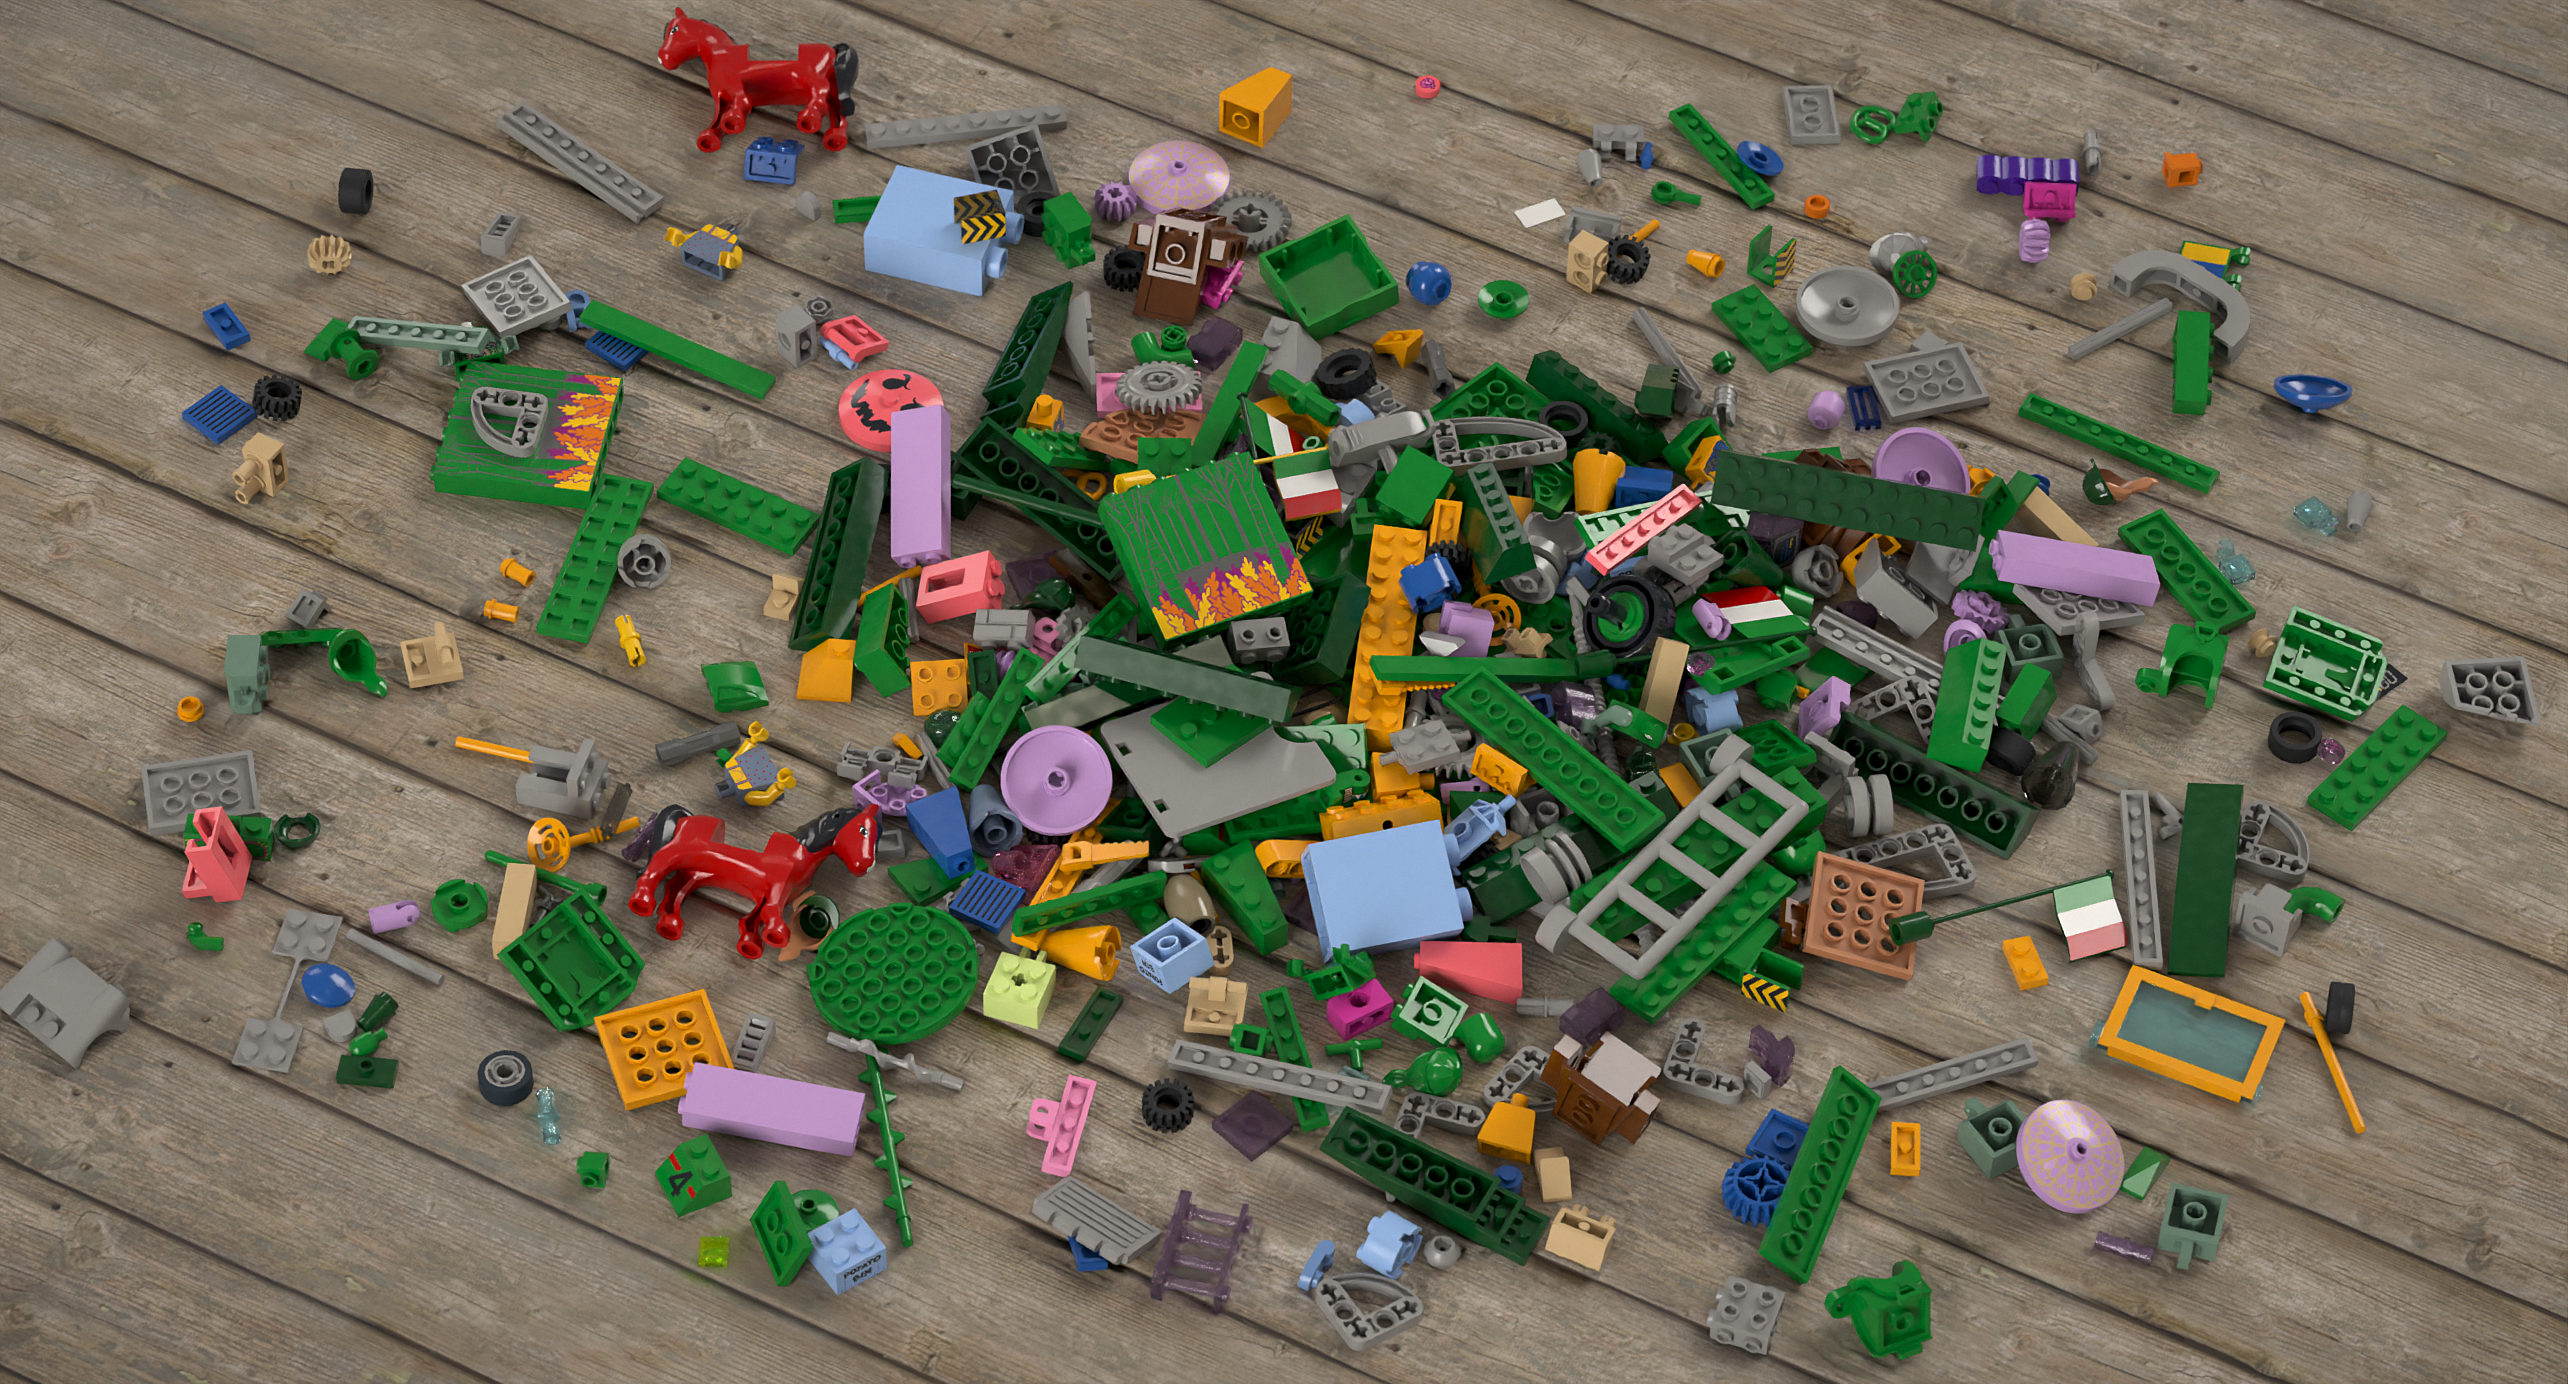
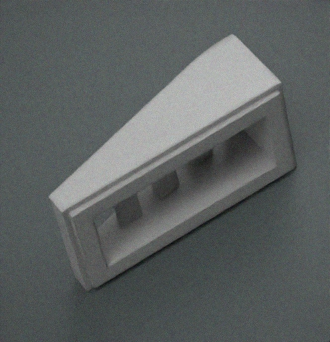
M499 212L481 236V252L486 255L505 257L523 222V216Z
M754 1013L748 1014L731 1055V1061L735 1070L751 1073L757 1072L776 1034L774 1019ZM750 1036L761 1039V1041L750 1038ZM745 1047L752 1048V1049H755V1050H757V1051L749 1050V1049H746ZM740 1056L753 1059V1062L740 1059Z

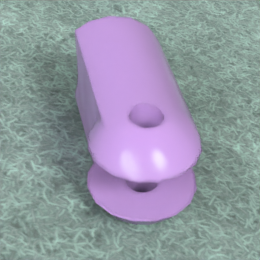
M1700 599L1694 604L1692 613L1710 638L1722 641L1730 635L1731 624L1716 603H1709Z
M1474 777L1470 781L1441 784L1444 805H1450V791L1491 792V785L1478 777Z
M403 900L368 909L374 934L414 925L420 919L421 914L417 904L412 900Z

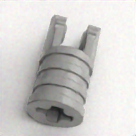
M1721 384L1714 391L1712 419L1719 429H1721L1722 418L1726 419L1730 428L1735 427L1738 390L1730 384Z
M1709 573L1690 585H1686L1675 578L1661 588L1671 597L1670 600L1675 608L1678 604L1683 603L1696 594V590L1702 587L1704 582L1708 580Z

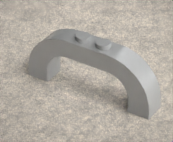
M2148 250L2127 256L2111 269L2110 286L2129 299L2146 285L2162 283L2173 286L2217 314L2224 323L2214 332L2211 345L2214 346L2213 352L2229 363H2232L2244 350L2248 341L2250 326L2249 306L2239 291L2229 285L2224 279L2218 278L2207 271L2203 266L2174 252Z

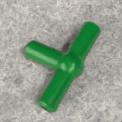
M1380 1037L1366 1040L1351 1039L1345 1043L1326 1045L1325 1051L1327 1056L1349 1053L1352 1071L1360 1073L1363 1071L1361 1051L1382 1049L1383 1044Z

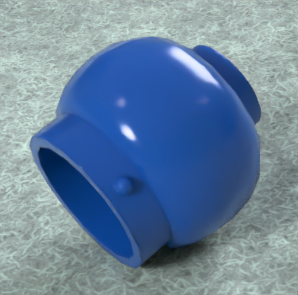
M1419 261L1408 271L1406 286L1418 302L1427 306L1437 305L1449 296L1452 287V277L1444 266L1436 262Z

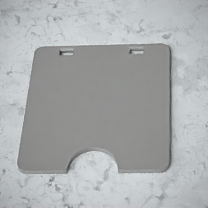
M1255 672L1251 674L1273 680L1272 677L1266 672ZM1174 700L1106 722L1100 729L1101 738L1163 833L1170 838H1178L1330 786L1336 780L1335 769L1315 741L1308 743L1287 741L1277 735L1273 725L1206 769L1150 724V716ZM1126 746L1130 753L1123 756L1118 748ZM1163 803L1167 810L1160 813L1155 805Z

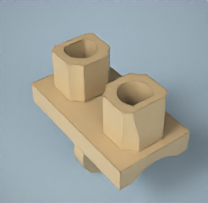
M1508 628L1501 640L1507 646L1504 653L1512 651L1515 656L1521 655L1522 658H1546L1547 652L1544 647L1551 643L1553 638L1549 633H1538L1534 628H1526L1522 633L1516 628Z

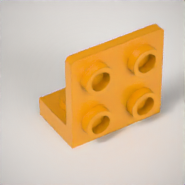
M965 659L910 662L914 716L962 714L968 704Z
M1485 743L1477 747L1470 773L1501 791L1506 796L1510 793L1514 799H1517L1537 782L1527 774V769L1509 759L1497 748L1493 749Z

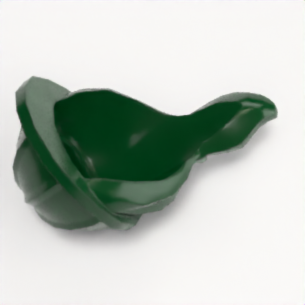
M1053 578L1043 581L1039 585L1037 584L1035 586L1037 589L1028 593L1022 601L1011 606L1008 610H1027L1032 608L1047 612H1064L1069 607L1072 609L1075 606L1076 597L1073 588L1064 580Z

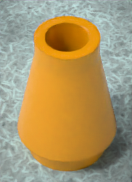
M1691 249L1686 256V263L1692 265L1709 278L1720 277L1725 269V260L1721 258L1720 254Z

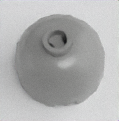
M638 534L627 539L621 546L617 557L618 572L622 579L632 587L637 585L653 588L662 584L669 576L671 567L670 552L665 543L657 536Z
M1825 544L1804 549L1798 553L1792 563L1791 575L1794 584L1801 591L1814 595V599L1827 598L1838 593L1843 584V571L1839 572L1835 561L1839 559L1838 555Z

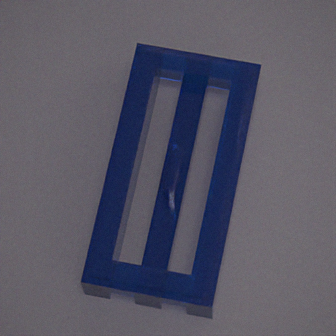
M1873 386L1846 387V396L1855 431H1860L1861 427H1865V430H1871V426H1875V429H1881L1882 422ZM1863 392L1867 393L1873 419H1869ZM1854 393L1857 395L1862 419L1859 417Z

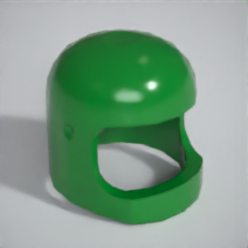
M1479 1013L1468 1018L1452 1034L1458 1043L1465 1044L1467 1055L1475 1063H1490L1496 1060L1505 1049V1038L1489 1013Z

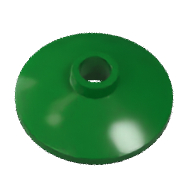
M1496 280L1484 285L1480 289L1478 304L1486 314L1492 317L1509 319L1517 317L1526 311L1529 305V295L1526 289L1516 282Z
M806 1189L792 1194L803 1224L813 1223L818 1228L839 1217L838 1206L835 1200L823 1191Z

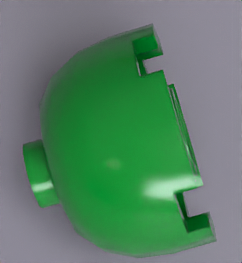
M1812 829L1771 852L1770 856L1778 870L1786 876L1797 877L1802 875L1803 879H1808L1809 875L1813 876L1816 854L1818 851L1826 853V845L1819 829Z

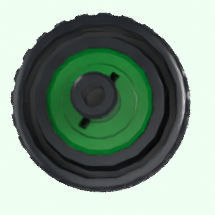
M1632 574L1615 576L1603 582L1588 598L1582 619L1583 633L1592 651L1608 649L1610 654L1615 655L1616 659L1651 654L1654 651L1658 637L1671 640L1673 638L1676 627L1674 605L1669 595L1662 588L1643 577ZM1651 659L1617 664V666L1631 669L1639 668L1650 664Z

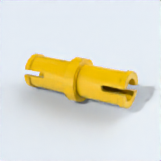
M621 615L615 619V626L621 637L619 640L620 645L626 651L629 664L635 667L634 659H636L637 665L641 666L646 662V656L641 647V636L635 631L631 616L625 615L627 621L625 623L624 616Z

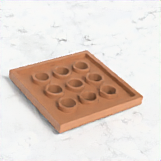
M1818 851L1814 862L1802 951L1909 981L1913 976L1917 941L1897 946L1890 936L1889 926L1886 925L1884 919H1892L1921 911L1925 880ZM1834 880L1843 881L1847 889L1838 888ZM1861 887L1870 889L1873 896L1868 897L1864 895ZM1887 895L1896 896L1900 904L1890 902ZM1831 904L1840 905L1843 913L1835 912ZM1858 911L1866 912L1870 920L1861 919ZM1833 927L1837 929L1840 937L1832 936L1828 932V928ZM1854 935L1863 936L1867 944L1858 943ZM1881 942L1889 943L1894 951L1888 952L1884 950Z

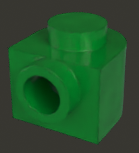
M585 1151L583 1157H578L576 1165L577 1174H581L580 1183L588 1188H605L610 1169L609 1153Z

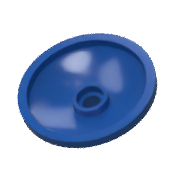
M2295 374L2280 376L2274 380V389L2289 403L2302 407V410L2308 413H2317L2318 409H2330L2350 399L2353 392L2352 387L2348 384L2322 376Z

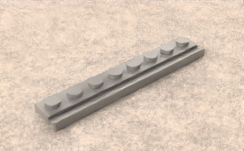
M524 101L504 113L505 116L503 118L498 117L496 119L498 128L638 224L643 216L646 218L664 205L662 196Z
M1827 606L1823 608V611L1811 625L1816 627L1817 635L1815 637L1807 635V637L1894 682L1911 675L1920 677L1932 701L1937 703L1943 671L1942 665ZM1913 682L1909 683V690L1918 694L1917 688L1920 685L1915 686ZM1998 695L1995 714L2005 699L2001 695ZM1994 717L1992 731L1998 728L1996 717Z

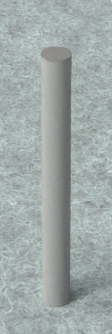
M352 928L347 933V939L439 986L445 980L443 974Z

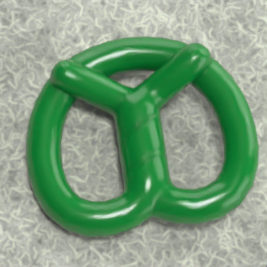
M1863 106L1852 114L1849 129L1859 139L1867 143L1880 144L1886 140L1888 133L1894 130L1892 126L1896 116L1889 110L1879 106ZM1870 113L1882 115L1890 123L1885 125L1871 118ZM1867 126L1880 133V135L1877 137L1870 136L1860 128Z

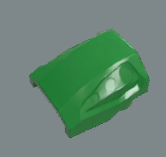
M754 662L701 664V672L707 680V687L710 690V695L713 697L715 711L729 713L733 710L743 712L769 705L763 682Z

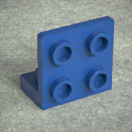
M758 137L746 149L744 179L794 185L796 183L797 158L804 151L805 145L798 144L797 140L785 139L783 142H775L771 137Z
M1626 466L1624 477L1618 478L1615 507L1623 508L1661 500L1671 492L1673 471Z

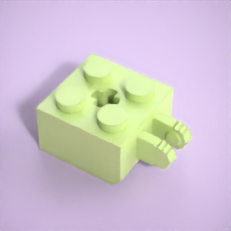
M1026 947L1022 948L1019 956L1005 952L1001 953L983 993L985 1016L1038 1029L1056 985V966L1046 963V951L1041 950L1036 960L1030 959L1031 949Z

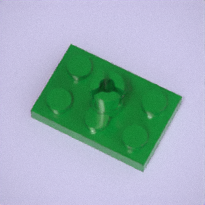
M775 1180L751 1216L750 1221L777 1286L788 1287L814 1248L808 1233L817 1227L813 1223L803 1224L786 1182Z

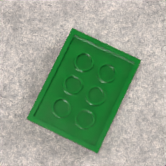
M1230 664L1229 666L1225 667L1228 669L1242 672L1233 664ZM1184 696L1177 698L1150 716L1151 725L1206 769L1272 726L1271 724L1264 723V717L1254 715V719L1238 716V711L1228 708V712H1222L1212 709L1211 703L1202 701L1201 705H1195L1185 702L1186 697Z

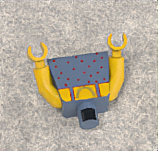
M708 224L701 230L687 235L682 234V231L677 228L669 227L664 240L671 241L675 247L681 246L682 264L722 282L726 279L731 269H739L742 266L743 251L739 247V230L733 224H727L723 229Z
M755 721L748 729L751 738H746L738 751L724 765L725 780L714 784V789L719 799L734 795L738 804L744 808L749 806L768 807L775 800L785 798V787L792 789L796 786V779L792 777L794 773L787 767L782 768L778 772L762 744L757 745L758 741L763 742L767 740L769 733L765 728H762L761 723Z

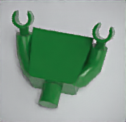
M1341 944V948L1332 947L1334 961L1315 971L1310 968L1303 970L1304 960L1293 959L1292 961H1287V975L1289 977H1302L1304 982L1309 983L1316 1001H1321L1351 992L1375 978V959L1373 956L1365 951L1350 955V946L1348 944Z

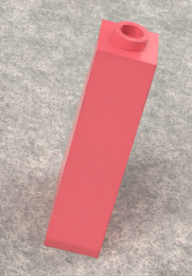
M1420 941V951L1414 952V969H1419V977L1423 976L1435 985L1516 1005L1517 998H1522V943Z

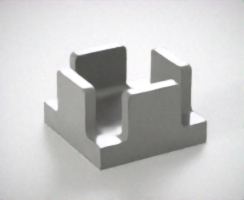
M2270 883L2265 885L2258 896V888L2252 886L2249 892L2244 891L2239 898L2232 933L2282 958L2287 951L2289 941L2300 926L2303 911L2298 908L2294 914L2285 911L2284 909L2290 902L2292 894Z

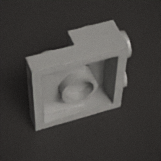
M1683 523L1678 527L1672 525L1668 528L1665 535L1661 537L1655 535L1650 539L1647 561L1684 584L1690 585L1723 565L1724 556L1703 544L1704 534Z

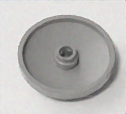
M1833 266L1816 271L1802 282L1797 292L1795 309L1802 326L1818 339L1840 346H1862L1876 342L1891 332L1898 319L1899 299L1892 285L1880 275L1855 266Z

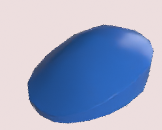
M327 963L315 964L309 967L302 976V986L308 1000L319 1006L328 1008L340 1007L349 1003L354 996L355 985L352 978L347 972L336 965Z

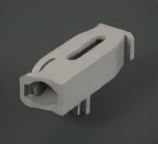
M1423 409L1418 413L1413 411L1401 412L1360 422L1341 430H1335L1328 443V449L1337 467L1381 458L1387 474H1390L1399 460L1396 454L1404 452L1408 445L1415 449L1425 447L1426 442L1436 432V424L1429 409ZM1426 417L1427 422L1429 424L1427 428L1425 427L1422 418Z

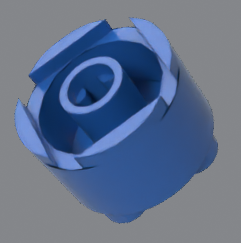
M1440 553L1431 554L1425 559V562L1417 566L1414 564L1409 565L1400 572L1402 577L1399 580V585L1414 613H1419L1418 609L1423 608L1424 612L1443 606L1444 599L1452 600L1450 594L1455 590L1457 594L1462 590V586L1447 558L1441 557Z

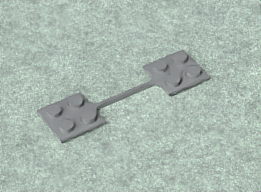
M288 909L272 952L277 955L293 957L296 960L276 1016L271 1020L248 1017L232 1064L288 1073L304 1026L284 1023L281 1021L301 963L305 960L328 962L343 917Z

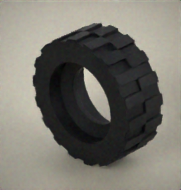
M1360 348L1342 349L1324 358L1316 370L1323 394L1329 399L1337 401L1349 400L1366 393L1373 386V383L1376 382L1377 376L1371 356L1367 351H1363ZM1357 370L1349 376L1337 378L1345 372Z

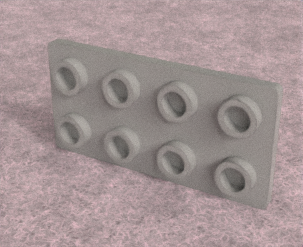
M1979 534L1976 552L1917 541L1905 576L1942 606H1945L1950 601L1954 587L1972 574L1985 538Z

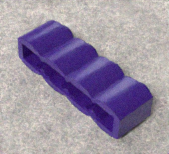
M1996 155L1978 156L1976 163V191L1984 194L2002 192L2008 195H2023L2025 182L2076 184L2077 196L2079 188L2078 161L2073 159L2051 160L2043 157L2026 159L2020 156L2004 158Z

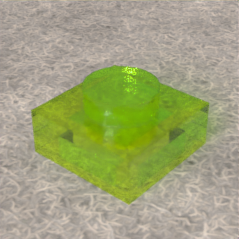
M700 1236L698 1267L728 1268L729 1237Z

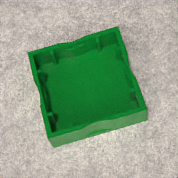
M1349 214L1316 228L1304 237L1290 240L1258 255L1260 275L1291 320L1297 322L1316 342L1399 303L1398 283L1382 260L1372 252L1365 236Z

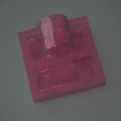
M1058 845L1012 846L1009 851H998L992 859L994 877L1022 888L1026 892H1038L1062 852Z

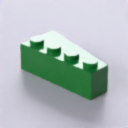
M2183 310L2178 312L2173 333L2174 349L2172 360H2174L2172 378L2176 380H2174L2172 388V413L2204 415L2206 406H2211L2212 390L2207 389L2208 383L2212 382L2213 368H2208V361L2213 359L2214 346L2209 345V338L2213 339L2214 323H2210V313Z
M893 583L866 595L853 658L856 668L866 675L884 698L911 685V677L906 676V669L910 668V659L905 657V649L910 647L909 638L905 629L909 628L908 601Z
M1249 839L1202 862L1201 880L1205 888L1263 956L1287 945L1288 923Z

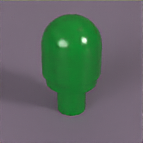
M383 1028L373 1034L370 1031L363 1032L351 1040L349 1051L352 1056L368 1057L379 1048L378 1043L387 1039L388 1035Z

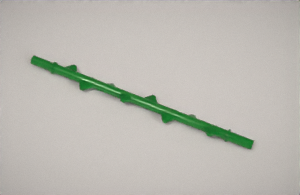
M876 1046L879 1052L888 1055V1049ZM865 1054L868 1069L858 1075V1081L870 1084L872 1087L876 1109L867 1113L866 1118L879 1124L884 1154L874 1160V1164L876 1167L888 1170L892 1196L884 1199L883 1205L896 1211L897 1217L895 1221L899 1226L902 1246L910 1247L914 1244L910 1227L911 1217L907 1211L903 1190L912 1186L913 1180L900 1174L895 1145L905 1140V1134L891 1129L887 1103L896 1100V1094L883 1088L880 1067L876 1058Z

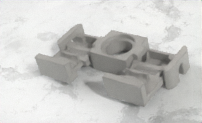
M847 741L841 751V763L838 762L837 775L861 780L863 769L866 770L868 768L870 772H874L877 769L880 771V774L888 775V785L912 789L917 778L918 781L924 778V772L928 769V756L925 755L923 760L920 761L904 758L901 756V750L880 746H874L873 750L869 751L851 748V741ZM883 759H885V760H890V761H889V762H880V761H878V760H883Z

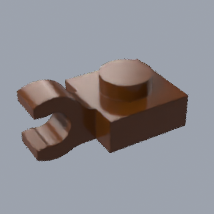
M1789 897L1781 901L1779 926L1786 928L1781 947L1793 951L1794 944L1801 945V934L1805 933L1809 904Z

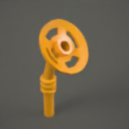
M1473 559L1472 571L1474 577L1472 580L1476 593L1480 594L1481 598L1476 600L1472 607L1490 610L1495 622L1493 631L1500 630L1501 628L1505 630L1516 628L1519 631L1521 625L1519 607L1514 600L1506 595L1490 593L1492 587L1490 584L1485 585ZM1493 600H1499L1498 604L1495 605ZM1508 605L1513 611V623L1509 622L1510 615L1506 608ZM1502 610L1505 613V620L1502 619L1500 614ZM1503 635L1491 637L1489 646L1504 644L1501 640Z
M635 816L608 826L602 824V828L596 826V830L590 828V832L570 837L562 822L555 818H542L532 826L528 834V855L530 861L536 867L556 873L566 865L571 848L592 842L598 844V840L604 842V838L610 840V836L640 827L638 817ZM550 824L552 825V829H547L542 834H540L541 830L545 826ZM537 844H541L542 851L546 856L543 861L538 854ZM561 860L560 863H558V864L555 865V866H552V863H553V862H557V861Z

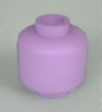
M1834 391L1818 392L1814 395L1807 412L1808 419L1818 429H1833L1838 426L1844 413V401Z

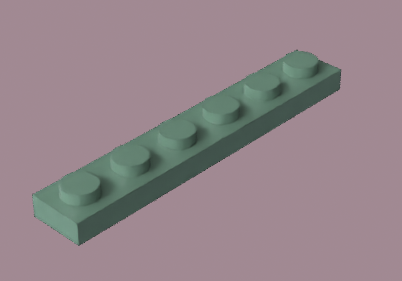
M354 316L346 328H353L360 333V343L439 351L453 350L459 353L481 355L491 338L489 330L485 328Z

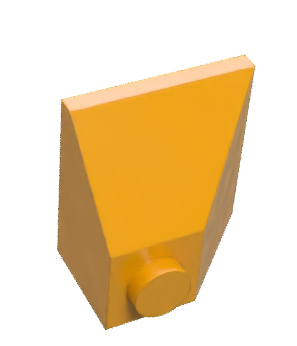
M829 638L803 654L796 695L797 699L851 703L856 674V666L853 661L856 640Z

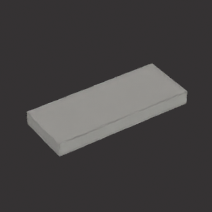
M1516 800L1517 803L1513 807L1510 829L1521 835L1522 839L1527 838L1530 815L1520 800Z

